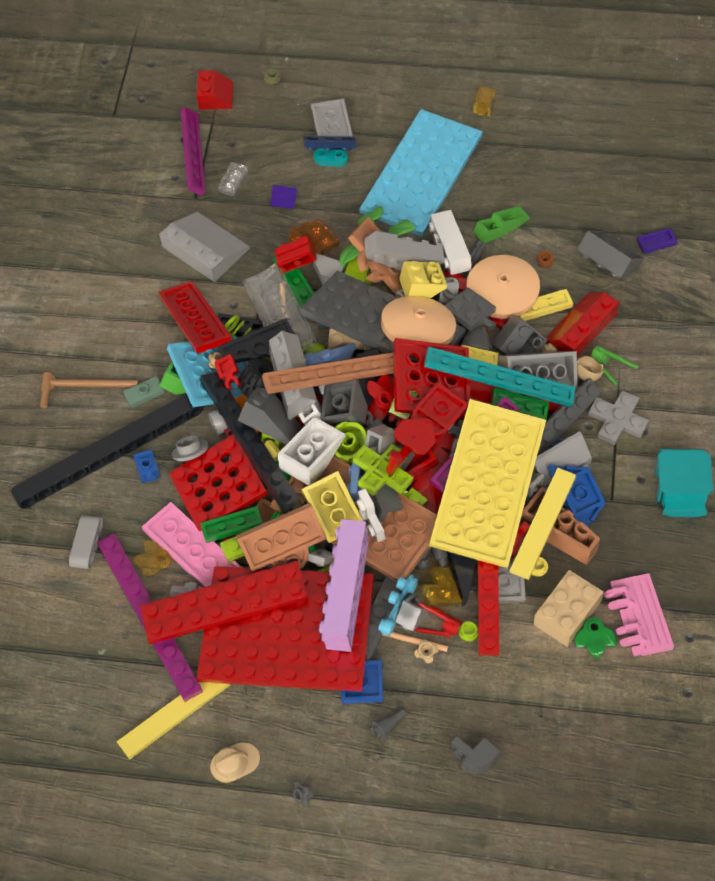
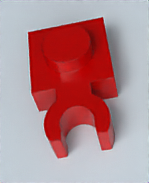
M229 354L214 362L220 379L225 380L227 389L232 390L231 383L235 381L236 385L241 386L240 379L235 377V374L239 373V369L233 355Z

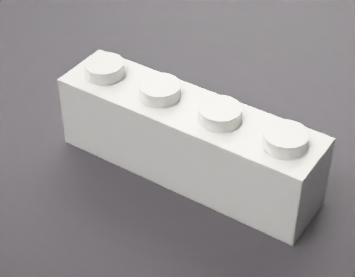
M447 210L430 214L431 222H428L430 233H434V243L443 244L444 268H448L450 275L470 271L471 256L452 211Z

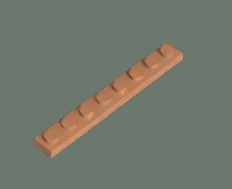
M394 352L263 373L262 379L267 394L393 374Z

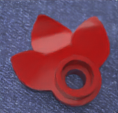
M388 375L381 376L377 383L369 380L367 391L374 398L376 406L382 410L390 409L394 400V386Z

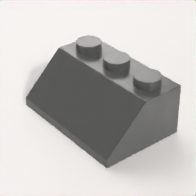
M587 231L577 249L582 252L581 255L588 260L593 259L598 267L602 269L607 268L611 271L610 274L618 279L628 277L644 259L602 231Z

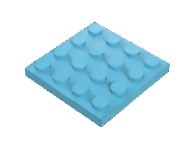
M189 342L168 344L167 351L192 406L198 407L214 404L199 380L201 375L217 372V369L209 366L210 359L208 356L210 353L219 352L218 347L197 354ZM248 361L236 363L239 373L235 374V377L238 378ZM233 381L230 392L236 398L243 394L235 381Z

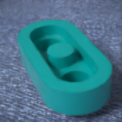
M319 148L313 154L314 162L320 166L343 167L348 162L346 151L341 149L325 150L324 148Z

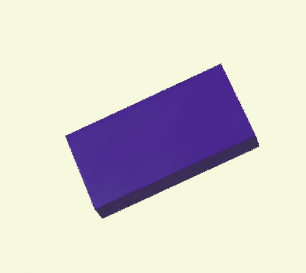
M671 228L637 237V243L643 254L675 246L678 242Z

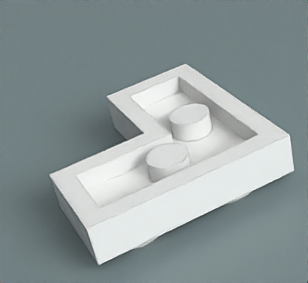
M366 489L358 491L359 500H357V504L360 508L358 511L362 520H366L369 524L367 526L371 537L375 536L378 542L385 540L384 529L375 514L374 504Z

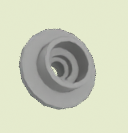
M196 435L181 438L176 442V448L172 451V457L176 461H189L199 457L207 451L209 447L208 442L199 439Z

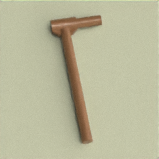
M45 372L42 378L40 407H48L49 393L55 389V386L133 387L138 385L139 381L56 379L52 373Z

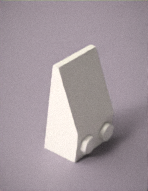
M313 417L278 453L279 468L308 486L313 484L323 474L344 440L345 434Z

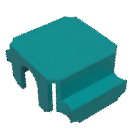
M659 449L655 464V477H658L656 492L658 502H660L662 492L664 493L661 502L664 508L662 515L668 517L706 516L708 511L705 505L709 494L713 493L711 455L703 449Z

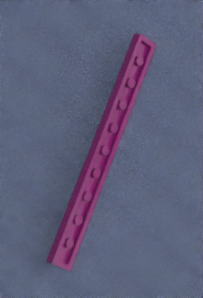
M113 533L98 541L97 545L145 630L140 605L153 601L116 535ZM172 638L154 643L153 646L184 702L203 693L201 686L175 640Z

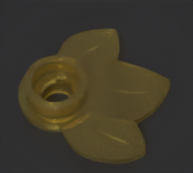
M150 540L144 541L145 552L132 559L136 566L143 568L142 575L146 577L156 575L161 569L167 568L172 562V556L162 549L158 543ZM161 558H165V559H166V560H164V561H162V562H159V560H160Z

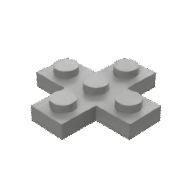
M622 391L615 404L597 397L588 413V416L604 422L597 438L613 445L618 441L622 431L641 438L649 420L633 413L639 402V397Z

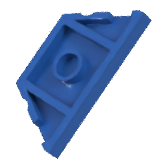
M556 465L546 467L552 479L557 468L576 475L564 505L567 510L574 514L576 520L583 522L588 527L591 522H594L598 511L602 510L606 503L589 467L575 468L574 466L562 467Z

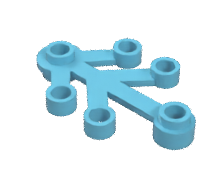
M410 574L407 579L403 577L398 579L396 588L402 590L401 594L392 591L389 596L388 602L395 606L389 617L382 619L378 630L384 635L391 636L403 601L407 598L408 593L413 594L417 587L418 578H415L413 574Z

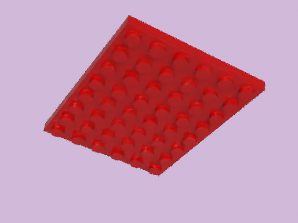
M214 566L211 585L266 569L259 568L252 572L251 568ZM300 570L308 600L204 629L197 681L204 683L363 692L374 574L363 575L351 652L326 649L325 642L322 641V633L319 632L321 620L324 621L325 618L323 604L324 601H328L326 586L327 582H331L332 576L329 575V572Z

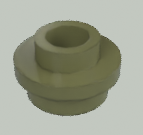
M268 69L264 75V80L268 84H276L281 79L280 73L276 69Z

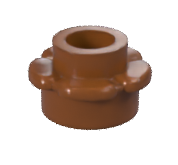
M542 251L537 256L536 261L540 267H551L554 263V257L551 252Z

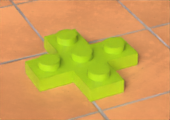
M393 444L381 456L367 446H364L353 458L354 464L367 471L358 481L357 486L366 489L373 496L384 484L402 494L413 482L414 477L399 467L393 474H387L386 467L391 451L399 452L401 450Z

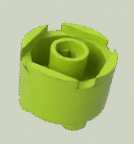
M342 422L335 429L343 432L345 438L335 455L352 466L353 458L365 446L367 431L359 423Z

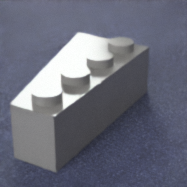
M379 231L373 232L364 239L365 257L367 259L400 271L404 261L435 262L440 265L445 263L442 243L431 245L427 240L416 242L411 237L397 238L395 234Z

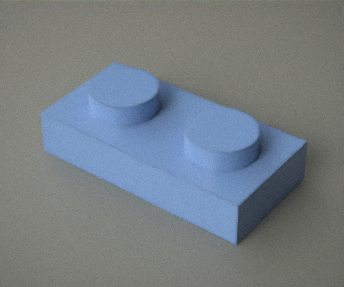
M352 462V466H349L351 482L348 483L347 490L353 501L357 502L359 500L358 491L363 490L357 485L358 481L363 477L365 470Z

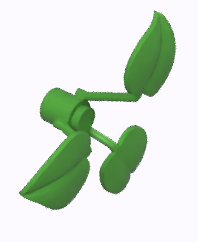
M377 206L371 212L365 213L358 220V225L367 217L374 223V220L382 216L383 208ZM403 219L392 225L387 233L400 236L409 231L416 230V228L408 219ZM353 244L347 246L340 255V265L342 268L359 254V251Z

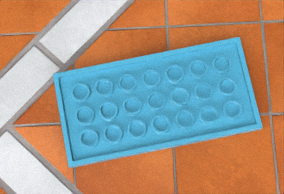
M421 109L360 207V213L365 214L371 212L375 207L381 206L384 212L377 220L394 225L400 220L408 219L416 228V230L409 232L423 237L429 227L428 222H431L430 214L439 211L482 138L483 131Z

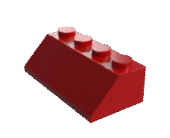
M605 292L588 293L546 336V344L551 343L557 351H577L578 357L617 315L619 301Z

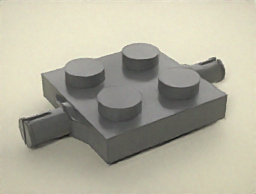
M469 287L458 295H454L449 290L444 292L443 296L450 300L445 307L451 311L455 320L470 331L482 324L491 330L495 328L496 323L489 319V316L496 311V306Z

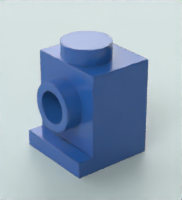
M152 449L133 455L142 483L152 482L160 478Z

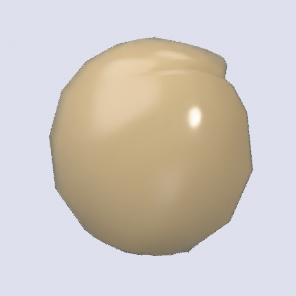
M583 356L577 360V376L583 381L589 378L593 382L597 381L604 373L603 365L598 364L590 356Z

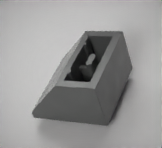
M512 315L491 344L502 355L539 353L547 339L522 318Z

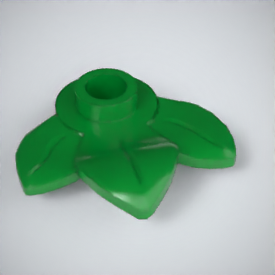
M596 617L588 618L584 622L583 629L577 632L575 636L576 648L586 646L590 654L595 658H599L602 655L605 645L615 647L617 642L614 632L604 627L603 622ZM591 624L597 625L596 631L591 629Z

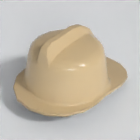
M244 742L223 748L211 761V773L220 782L228 783L250 774L258 767L260 762L259 751L255 746Z

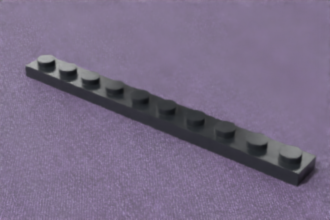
M218 372L201 375L199 381L282 512L286 514L302 507V502L255 429L238 421L242 409L230 390L226 388L225 382L220 379Z

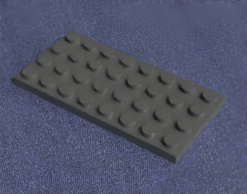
M337 270L300 308V314L374 349L378 348L379 351L385 354L394 352L393 342L384 334L381 327L383 309L389 302L397 299L392 294ZM456 324L455 335L448 345L456 346L465 335L466 328ZM409 356L411 362H418L414 356Z

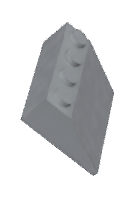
M199 212L172 222L159 234L163 248L213 282L220 278L250 249V246Z

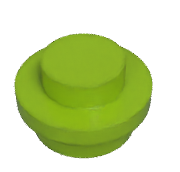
M471 621L462 623L459 627L460 638L467 642L474 641L478 637V626Z

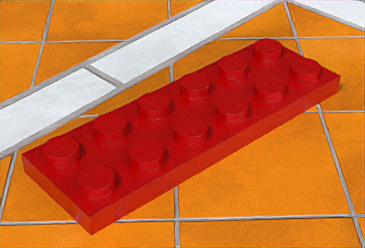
M193 281L159 291L160 299L197 354L232 341L231 335Z

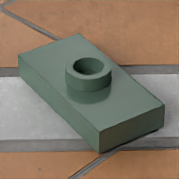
M155 376L124 390L123 394L129 406L133 408L165 394L164 388L159 386L160 381Z

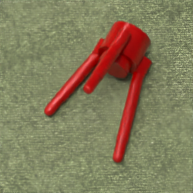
M418 602V606L444 620L442 628L445 631L416 628V632L445 636L449 639L451 635L457 636L462 621L450 616L434 605L429 607Z

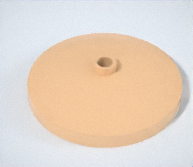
M495 255L481 260L471 269L467 278V288L469 287L496 306V311L490 317L508 319L512 315L518 317L526 313L535 305L539 297L540 280L535 269L526 261L510 255Z
M405 296L397 298L385 306L381 316V327L384 334L392 342L395 338L448 345L455 335L456 320L447 307L433 299L421 296Z

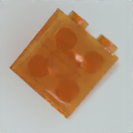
M320 219L292 227L289 234V243L297 240L298 237L308 236L315 246V253L324 255L326 250L338 247L340 240Z

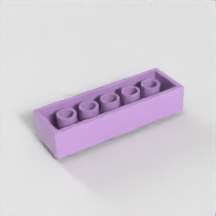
M341 519V525L336 529V539H338L337 545L333 546V557H335L334 564H330L329 575L332 576L331 582H327L326 586L328 601H324L323 604L325 618L324 621L321 620L319 632L322 633V641L325 642L326 649L351 652L369 536L366 521Z

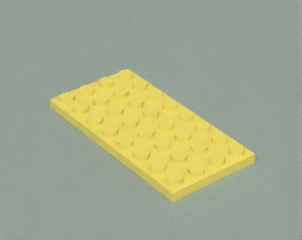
M470 399L429 543L430 547L508 568L546 420Z

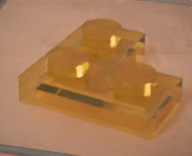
M433 567L429 573L434 585L424 584L420 588L425 605L458 607L462 600L450 569Z

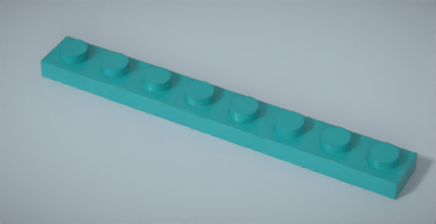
M428 347L424 367L568 407L573 405L575 387L436 348Z

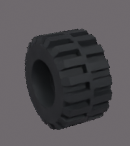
M261 358L249 360L238 377L241 381V386H238V388L246 398L250 397L257 386L265 388L262 375L263 373L274 371L272 363ZM280 392L272 393L279 400L282 398Z

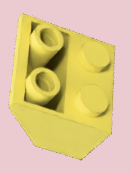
M404 261L399 279L405 296L432 298L447 288V283L439 263Z

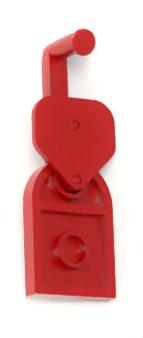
M437 382L415 407L411 419L403 420L396 427L394 436L404 447L399 452L391 451L386 467L387 474H393L412 451L419 455L428 453L434 446L435 439L443 437L467 410L469 403Z

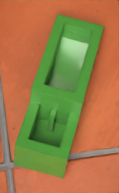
M520 206L494 212L491 218L478 221L473 232L481 242L487 243L520 227L530 217Z

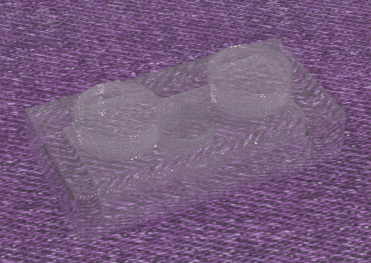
M231 162L218 186V192L234 197L248 171L247 166Z

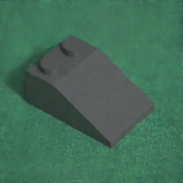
M258 386L245 402L238 421L286 445L302 429V426L295 418L291 420L287 418L285 407L276 395L272 393L267 394L265 388Z

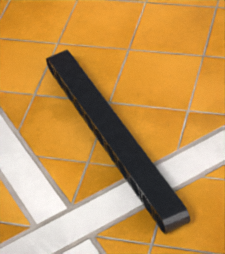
M185 394L17 484L12 488L11 494L21 509H26L202 413L203 406L193 407L188 395Z

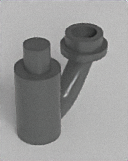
M429 547L415 566L418 570L429 568L430 561L426 560L429 550L432 549L434 559L439 562L440 568L447 567L446 559L449 558L448 553L445 550Z

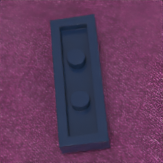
M303 136L304 147L308 150H317L318 148H324L325 150H334L335 148L351 150L356 148L357 141L354 136Z

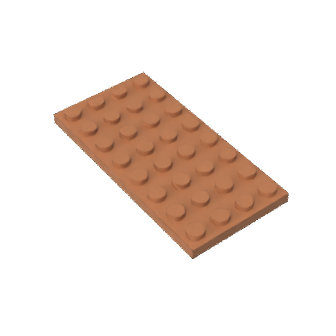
M333 456L323 474L315 482L338 471L347 488L348 483L351 482L349 475V466L351 465ZM292 476L288 482L304 506L307 502L301 490L308 485ZM398 493V496L403 504V509L388 512L385 521L380 522L384 529L385 540L378 542L375 536L371 537L368 531L369 544L365 563L398 582L400 577L407 579L429 549L437 514ZM274 499L271 502V507L282 512ZM354 502L357 510H360L357 502ZM338 539L331 543L337 545Z

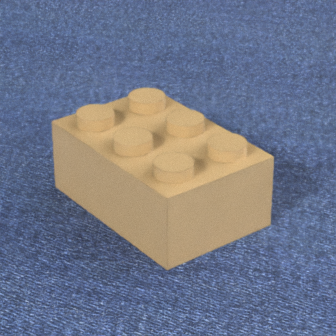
M569 570L535 614L534 626L568 647L577 632L582 629L584 622L591 617L601 603L603 591Z

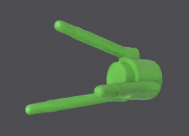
M600 345L596 346L591 354V357L598 364H606L611 357L633 368H639L638 365L623 359V357L606 350ZM603 367V371L606 377L614 385H617L615 379Z

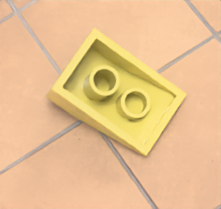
M338 471L301 490L307 504L311 503L329 543L337 540L336 529L340 527L341 519L363 521Z

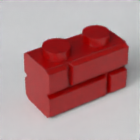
M308 236L298 237L297 240L284 243L274 249L277 265L284 273L317 260L315 246Z

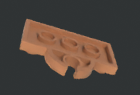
M367 217L348 237L359 251L357 256L359 269L363 272L369 267L371 273L366 276V279L372 282L383 280L393 293H396L402 288L399 279L401 271L365 257L364 239L375 231L381 232L372 220Z
M311 503L236 535L252 572L268 564H271L273 567L287 564L292 558L297 559L301 569L308 560V547L326 539Z

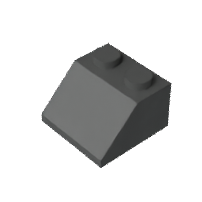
M351 380L325 385L321 421L334 428L342 422H356L360 425L366 423L367 403L359 381Z

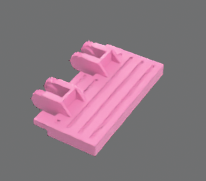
M650 574L611 581V589L604 593L606 599L623 596V599L610 602L608 604L609 609L627 608L619 610L624 626L618 627L616 632L618 635L635 633V636L622 639L620 641L621 646L627 647L638 644V646L631 647L633 656H645L673 650L674 644Z

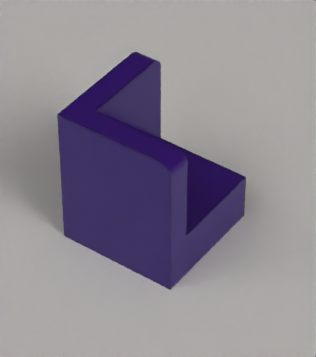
M273 185L270 205L294 209L297 188Z

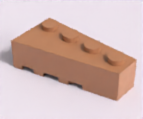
M543 486L523 509L520 526L525 521L529 525L532 524L547 491ZM562 507L547 542L587 565L598 550L600 538L583 522L576 520L570 510H565Z

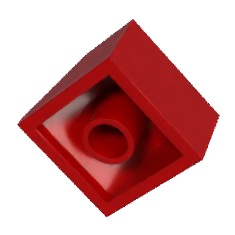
M215 70L198 71L197 101L199 110L232 109L233 81Z

